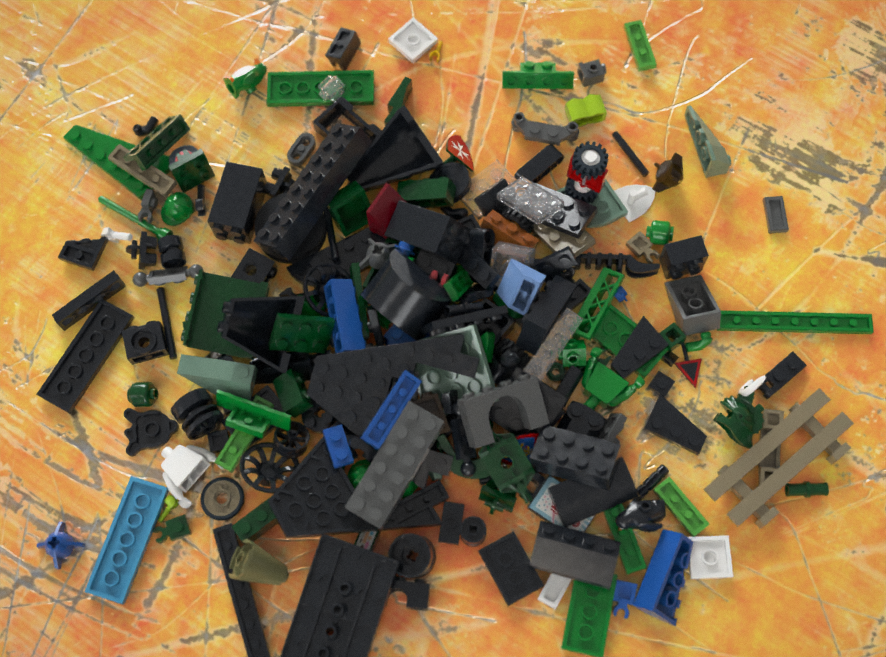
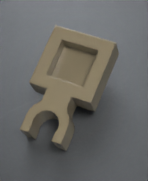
M641 231L626 243V246L638 258L644 255L649 264L653 263V260L650 258L651 255L655 256L656 259L660 257L656 250L651 249L653 243Z

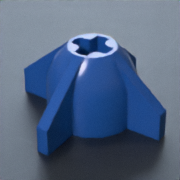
M59 522L55 532L48 535L45 542L37 543L36 546L37 548H45L46 553L53 557L54 567L57 570L61 569L62 559L68 557L74 548L85 547V543L74 542L72 537L64 532V522Z

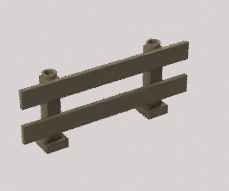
M820 388L802 404L798 402L789 409L791 413L730 467L727 465L723 466L717 472L719 476L703 489L714 502L729 489L741 500L740 503L726 514L737 527L752 514L758 519L755 524L760 529L780 513L774 506L769 509L764 504L824 450L830 455L826 460L832 465L851 449L846 442L841 445L836 440L854 424L843 412L825 427L813 416L831 400ZM802 426L812 439L752 491L741 478Z

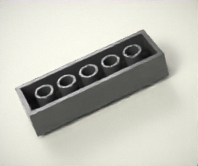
M408 401L344 508L383 530L444 428L445 422Z

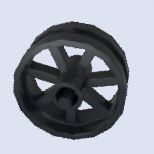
M291 421V429L289 431L276 427L272 441L273 448L283 457L297 458L306 452L310 434L303 424ZM298 442H305V444L301 446Z

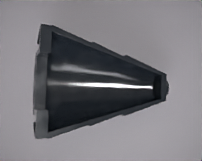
M403 105L396 111L384 129L379 132L370 147L347 177L349 180L348 184L356 181L365 192L382 188L386 183L401 181L414 175L437 169L444 165V162L408 109Z

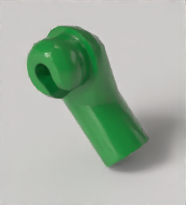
M703 332L700 335L702 340L685 343L687 352L703 350L713 341L711 333Z

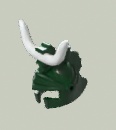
M762 376L755 381L751 379L740 388L737 398L731 395L730 398L726 397L724 401H720L728 415L725 417L722 413H717L713 419L727 432L731 439L747 449L753 446V434L759 433L760 429L763 428L764 419L761 412L764 408L760 404L753 407L752 402L755 390L765 381L766 376Z

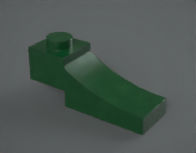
M406 76L387 104L389 115L384 121L385 126L396 111L406 104L412 90V79Z

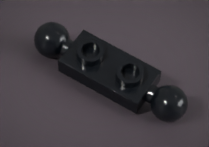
M456 401L452 404V414L456 416V419L450 420L456 460H463L460 466L461 474L465 477H471L476 472V466L471 462L472 458H477L476 448L469 447Z

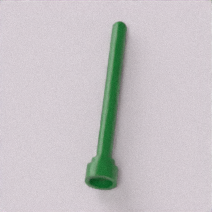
M104 196L98 198L101 204L154 233L158 240L164 236L173 235L171 230L158 228L144 219L142 222H139L137 215Z

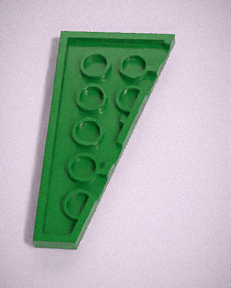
M76 124L63 136L65 141L141 201L145 190H152V188L108 159V156L119 144L129 151L136 145ZM162 155L152 166L167 175L171 171L168 167L170 165L169 156Z

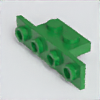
M526 61L520 63V71H502V88L573 89L574 71H556V63L550 61L542 63Z
M221 390L216 392V405L231 410L226 419V426L259 438L264 437L270 425L288 431L291 429V415L285 412L271 409L265 405L257 404Z

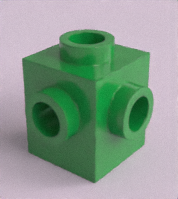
M584 339L561 341V348H557L558 360L562 361L563 367L570 368L572 365L575 367L586 366Z

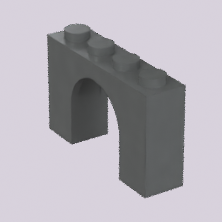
M529 374L517 377V381H502L498 387L487 386L481 388L480 393H465L462 395L463 398L457 400L469 447L479 448L495 442L489 423V411L492 404L504 396L512 398L518 405L524 428L532 430L550 424L537 377L529 376Z

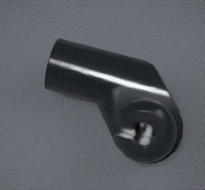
M151 116L146 125H134L133 132L140 137L148 135L155 129L159 120Z
M440 208L445 215L452 217L456 221L468 216L466 208Z

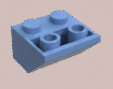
M511 259L497 289V294L508 308L525 315L536 300L546 275Z

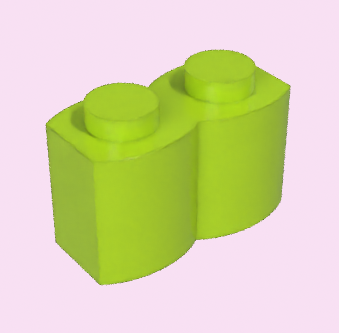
M590 94L584 99L573 98L565 105V112L569 123L576 122L578 127L598 123L606 119L607 112L601 95Z

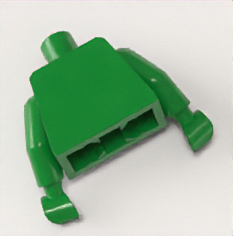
M599 347L592 349L590 353L591 358L588 359L581 382L585 388L583 394L588 397L584 405L593 410L597 405L604 409L609 406L616 407L629 399L636 392L637 388L640 389L645 384V380L638 375L634 384L629 385V382L600 362L597 363V358L604 351Z

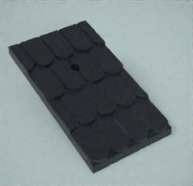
M322 533L280 657H368L398 570L399 561ZM330 631H334L333 635L328 636Z

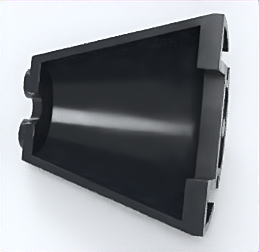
M305 297L231 298L229 302L224 301L222 313L224 315L222 321L218 323L217 332L221 333V337L278 371L286 373L291 354H287V351L269 350L268 344L277 313L301 315Z

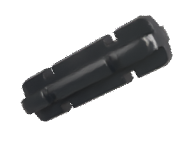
M663 464L660 465L656 472L654 471L643 482V485L641 484L636 489L638 495L645 497L649 490L651 491L662 480V477L664 478L669 473L668 468Z

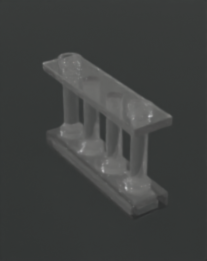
M566 308L536 354L532 355L530 361L524 367V372L529 374V376L537 377L538 382H541L583 318Z

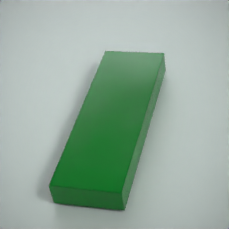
M461 268L443 286L454 302L471 287L473 281L467 271Z

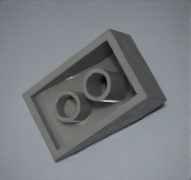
M701 275L665 282V289L676 324L686 336L720 329L721 310Z

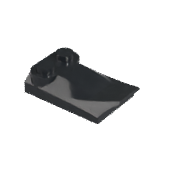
M572 401L557 428L597 438L607 419L586 405Z

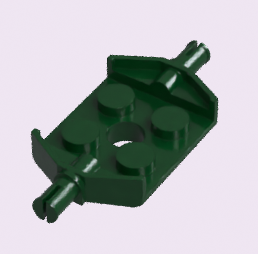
M492 430L495 442L482 446L478 454L500 493L518 492L521 494L525 504L533 500L527 490V486L536 471L513 433L496 434ZM502 458H511V468L505 469L501 466Z

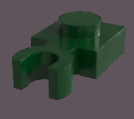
M185 514L165 521L167 526L165 528L156 527L153 529L154 533L162 532V537L156 539L157 543L165 542L168 537H170L171 541H176L192 535Z

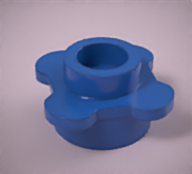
M400 241L399 245L394 246L407 257L415 255L412 252L414 246Z
M622 286L619 287L615 295L619 303L623 300L628 301L625 297L628 294Z

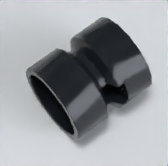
M168 235L158 240L163 268L182 267L186 264L185 252L182 251L184 249L183 241L180 236Z
M476 516L464 519L460 526V536L463 543L469 547H478L485 541L487 529L484 521Z

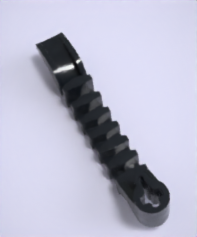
M591 252L577 256L578 265L574 266L575 270H579L581 264H585V270H590L591 264H595V269L601 270L602 264H606V268L612 270V264H616V272L622 273V266L625 265V272L631 278H646L657 275L660 264L641 263L631 255H623V253L615 255L612 253L592 254ZM539 259L528 260L527 266L538 271L535 267V261Z

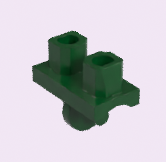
M490 479L486 485L482 486L478 499L484 501V505L491 508L489 514L493 515L495 510L502 513L506 510L512 513L517 500L515 498L516 492L500 493L495 482Z

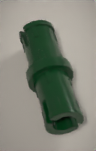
M809 481L797 484L787 483L785 484V494L787 496H804L805 498H809L811 495L827 496L829 494V486L827 483H810Z

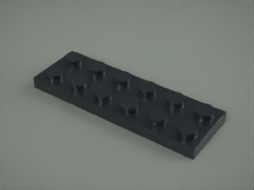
M101 299L36 395L71 414L122 338V331L127 330L134 320V316Z

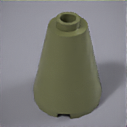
M245 539L242 541L245 544L242 547L238 546L229 566L232 569V574L229 573L231 579L278 586L287 581L289 576L287 566L253 541Z

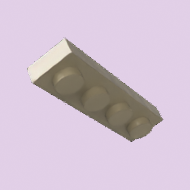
M120 144L108 156L109 161L165 198L177 185L174 179L152 165L147 170L142 171L135 160L126 162L123 157L129 150Z

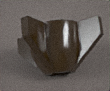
M675 152L671 160L664 161L661 165L655 162L654 165L658 170L656 173L657 182L652 188L654 191L662 192L679 185L683 181L681 155Z

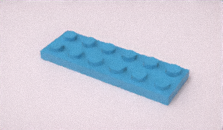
M133 476L130 477L84 592L125 605L153 529L163 508L164 500L168 495L169 490L167 487Z

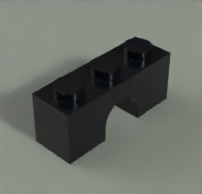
M395 577L389 596L396 591L403 592L407 596V609L428 611L431 586L426 583L427 580L414 579V582H409L404 577Z

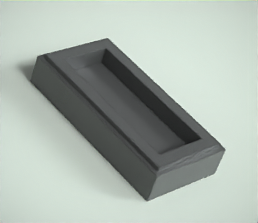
M783 196L764 197L763 204L768 233L788 232L789 228Z

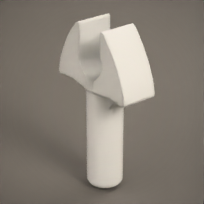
M105 227L101 233V236H106L108 241L119 243V240L131 241L133 238L131 233L115 232L109 227Z

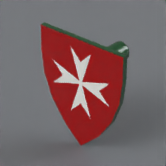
M453 135L449 137L446 143V151L450 154V157L444 161V164L458 160L473 172V160L461 136Z

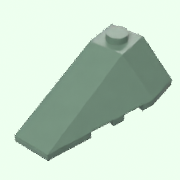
M687 106L684 116L705 177L708 178L727 173L731 166L730 156L727 155L725 148L692 106Z
M181 354L177 374L205 388L214 395H216L218 390L250 401L258 372L255 365Z

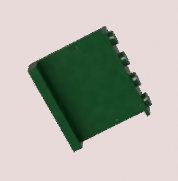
M200 269L199 274H196L194 278L195 292H192L190 296L191 310L186 313L185 322H187L186 330L182 331L181 335L183 345L189 348L254 360L255 356L222 338L221 333L217 332V326L219 321L223 319L222 306L224 301L229 302L231 298L268 297L269 283L262 281L261 283L206 273Z

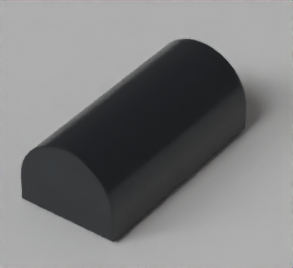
M573 365L567 370L556 389L568 397L562 408H565L583 376V372Z

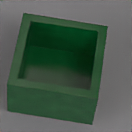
M354 181L338 190L327 208L336 227L346 237L368 224L366 211L371 204L365 190Z

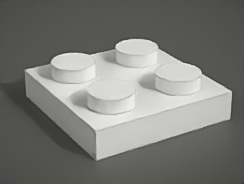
M413 17L389 37L388 41L411 63H414L438 43V38Z
M729 535L688 537L693 541L689 561L690 579L733 577Z

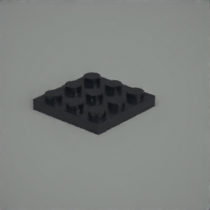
M517 366L509 380L511 382L517 381L518 376L525 374L534 376ZM538 379L550 423L547 425L551 426L568 400V397ZM508 396L501 397L490 408L489 419L515 436L525 433H540L542 426L532 430L524 428L518 405L512 398Z

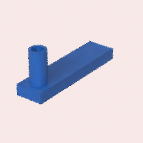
M403 371L361 439L378 450L422 381L408 371Z

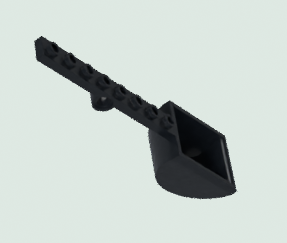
M396 248L392 250L388 259L374 278L360 293L377 311L416 341L426 337V335H423L421 327L432 321L447 318L444 315V307L453 302L446 289ZM493 352L492 362L488 363L494 383L499 384L502 381L509 380L514 370L503 368L500 364V357ZM563 408L560 410L555 420L551 424L552 427L566 412Z

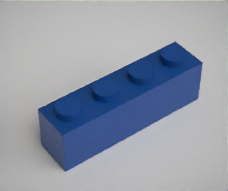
M330 279L324 286V293L329 317L335 320L332 331L335 352L366 349V341L363 339L362 334L363 326L359 318V306L355 298L356 289L353 286L352 279Z

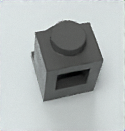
M599 59L587 63H579L577 73L582 86L585 87L603 82L606 67L604 63H600Z

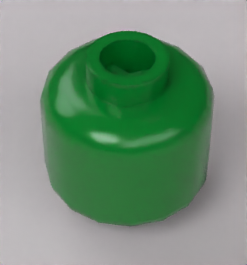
M654 220L651 226H647L646 237H649L650 242L655 245L668 244L669 241L673 240L674 226H671V223L668 221Z

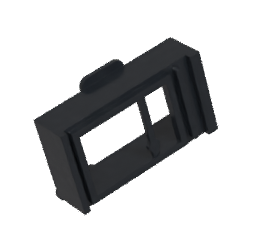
M338 97L331 106L313 121L315 131L324 138L330 133L327 128L341 115L347 118L353 125L360 127L372 142L382 130L375 124H367L352 111L353 105L343 97Z

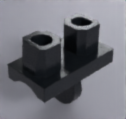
M286 166L284 169L274 168L271 177L277 181L275 185L267 182L263 188L264 193L271 198L287 193L290 186L295 182L291 179L290 168Z
M141 231L140 245H137L136 240H132V245L126 247V252L131 254V259H137L139 254L138 269L144 270L145 266L156 265V254L146 253V249H156L157 238L147 236V232Z

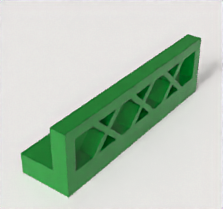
M603 267L569 329L573 339L579 340L580 337L587 340L592 339L625 278L624 274ZM613 277L618 278L616 283L610 285ZM608 291V298L601 301L605 292ZM599 307V309H600L599 314L596 315V316H593V314H594L596 308ZM590 323V331L588 333L583 332L584 328Z

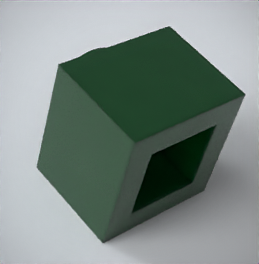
M675 322L659 333L669 344L667 347L669 353L684 343L687 337Z

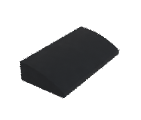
M621 457L610 491L571 480H565L548 488V493L563 527H568L638 497L636 487L623 457Z

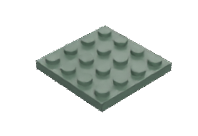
M476 324L421 339L426 340L459 334L466 335L461 354L480 358L475 378L417 363L415 371H419L418 379L422 381L417 389L420 398L421 394L432 391L433 394L438 393L441 402L442 394L449 390H457L458 399H461L465 393H480L481 388L487 386L495 388Z

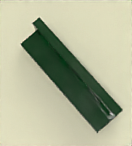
M181 114L167 117L123 158L126 162L135 160L142 171L147 170L179 141L190 128Z

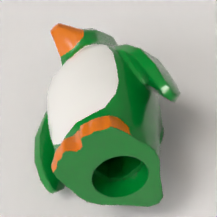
M255 58L254 66H245L234 72L232 76L224 77L223 80L226 88L235 99L239 97L241 91H246L247 94L256 91V86L264 78L267 67Z

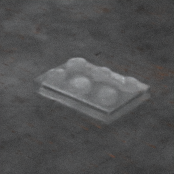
M498 159L472 178L469 192L461 199L478 220L483 217V214L473 199L502 178H505L513 193L521 188V184Z
M523 176L497 193L499 201L538 225L564 207L562 199Z

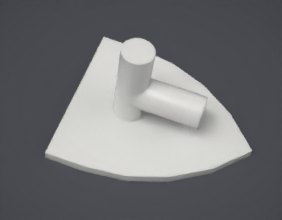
M628 185L615 190V193L628 210L625 218L629 223L642 216L650 208L656 192L652 189L653 187Z

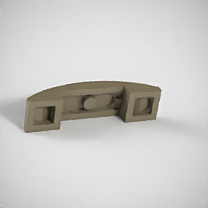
M763 410L764 422L763 428L760 429L759 440L784 419V411ZM781 444L758 463L759 485L780 467Z

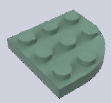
M606 179L597 198L593 203L590 202L591 205L597 207L598 212L587 227H603L628 214V210ZM565 187L557 190L560 193L566 194Z

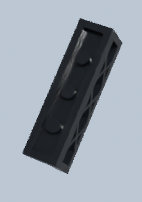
M113 270L52 314L54 321L65 331L93 311L101 299L107 301L126 287V285Z

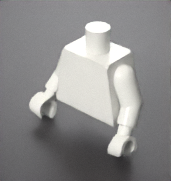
M177 445L174 450L166 447L161 453V456L165 458L161 463V467L164 470L163 479L175 499L179 500V505L187 509L192 505V502L183 496V492L186 493L211 465L209 462H215L217 457L207 449L194 445H187L186 447Z

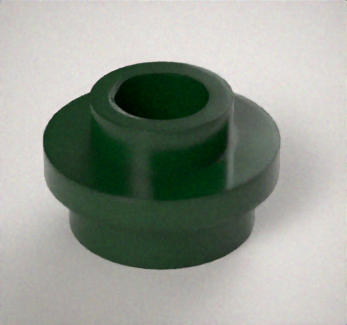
M558 362L551 363L547 366L546 376L551 381L558 382L564 378L565 368ZM557 370L559 374L553 375L552 371Z

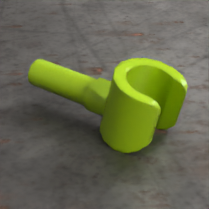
M169 495L164 500L167 507L158 519L160 523L163 522L171 510L179 505V501L172 495Z

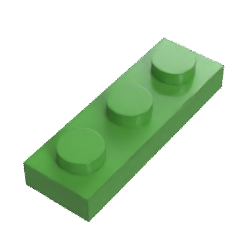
M642 20L624 23V30L638 71L656 68L657 64Z
M670 477L653 489L656 495L664 500L666 507L692 537H695L709 525L708 521Z

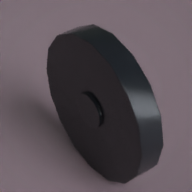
M449 162L438 167L429 177L430 179L450 178L456 186L454 203L465 197L472 184L471 175L467 168L457 162Z

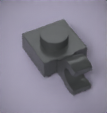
M151 189L145 190L141 202L142 208L138 213L139 222H142L146 216L148 223L151 224L153 222L152 213L154 208H157L158 198H156L154 191Z

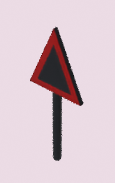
M684 342L681 346L685 361L674 364L693 387L696 388L702 359L689 360Z

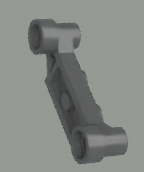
M516 112L511 121L512 129L516 132H521L524 135V140L560 146L561 142L565 140L573 142L579 136L578 124L576 122H570L562 127L529 121L521 112Z

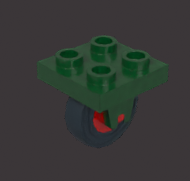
M184 145L175 149L169 157L170 165L168 167L184 193L215 176L202 149L198 150L194 146Z

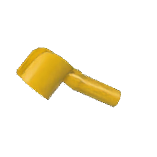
M439 41L436 49L430 52V61L433 56H437L436 61L437 63L440 62L439 53L443 44L442 41Z

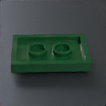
M277 313L268 344L269 350L325 354L335 320L332 317Z

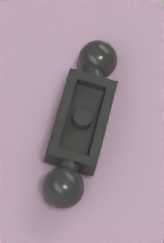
M194 264L189 269L187 266L154 270L150 271L148 275L143 272H137L133 276V283L138 287L145 286L147 282L149 285L162 286L169 282L182 283L189 276L194 279L195 275L199 274V270H203V267Z

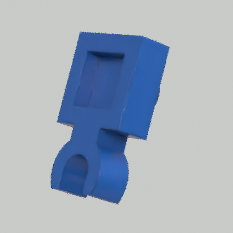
M617 579L613 601H617L618 605L613 608L614 616L617 615L619 609H623L625 611L624 618H628L629 610L627 604H634L638 584Z

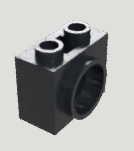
M249 248L231 278L261 283V281L268 283L270 279L276 276L278 267L275 261ZM250 270H257L254 275H248Z
M149 321L146 325L130 326L127 330L122 331L127 360L132 365L169 355L164 327L159 321ZM150 342L147 347L142 348L144 343Z

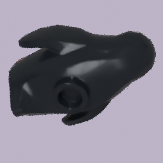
M643 496L634 498L627 508L615 518L619 531L630 528L644 532H653L661 529L663 524L658 522L663 521L666 516L664 500H643Z

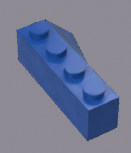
M663 529L633 606L652 617L676 626L677 619L674 618L676 608H680L681 600L678 597L680 587H684L685 584L683 573L684 569H687L693 547L692 540L682 533Z

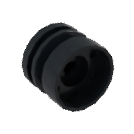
M198 388L188 392L171 407L172 415L179 424H182L181 428L186 432L190 440L207 435V433L217 428L224 419V415L218 406L212 404L213 399L205 388Z
M413 533L402 534L397 537L390 545L388 551L389 558L399 561L397 574L407 578L423 577L428 574L434 567L437 558L433 543L426 537ZM413 551L418 553L416 561L410 558L413 555Z

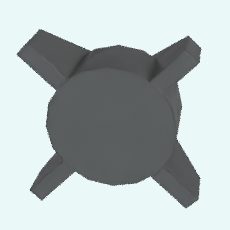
M369 238L368 243L370 246L367 249L366 257L359 263L360 269L369 265L374 269H380L388 259L389 254L395 249L394 246L398 244L375 243Z

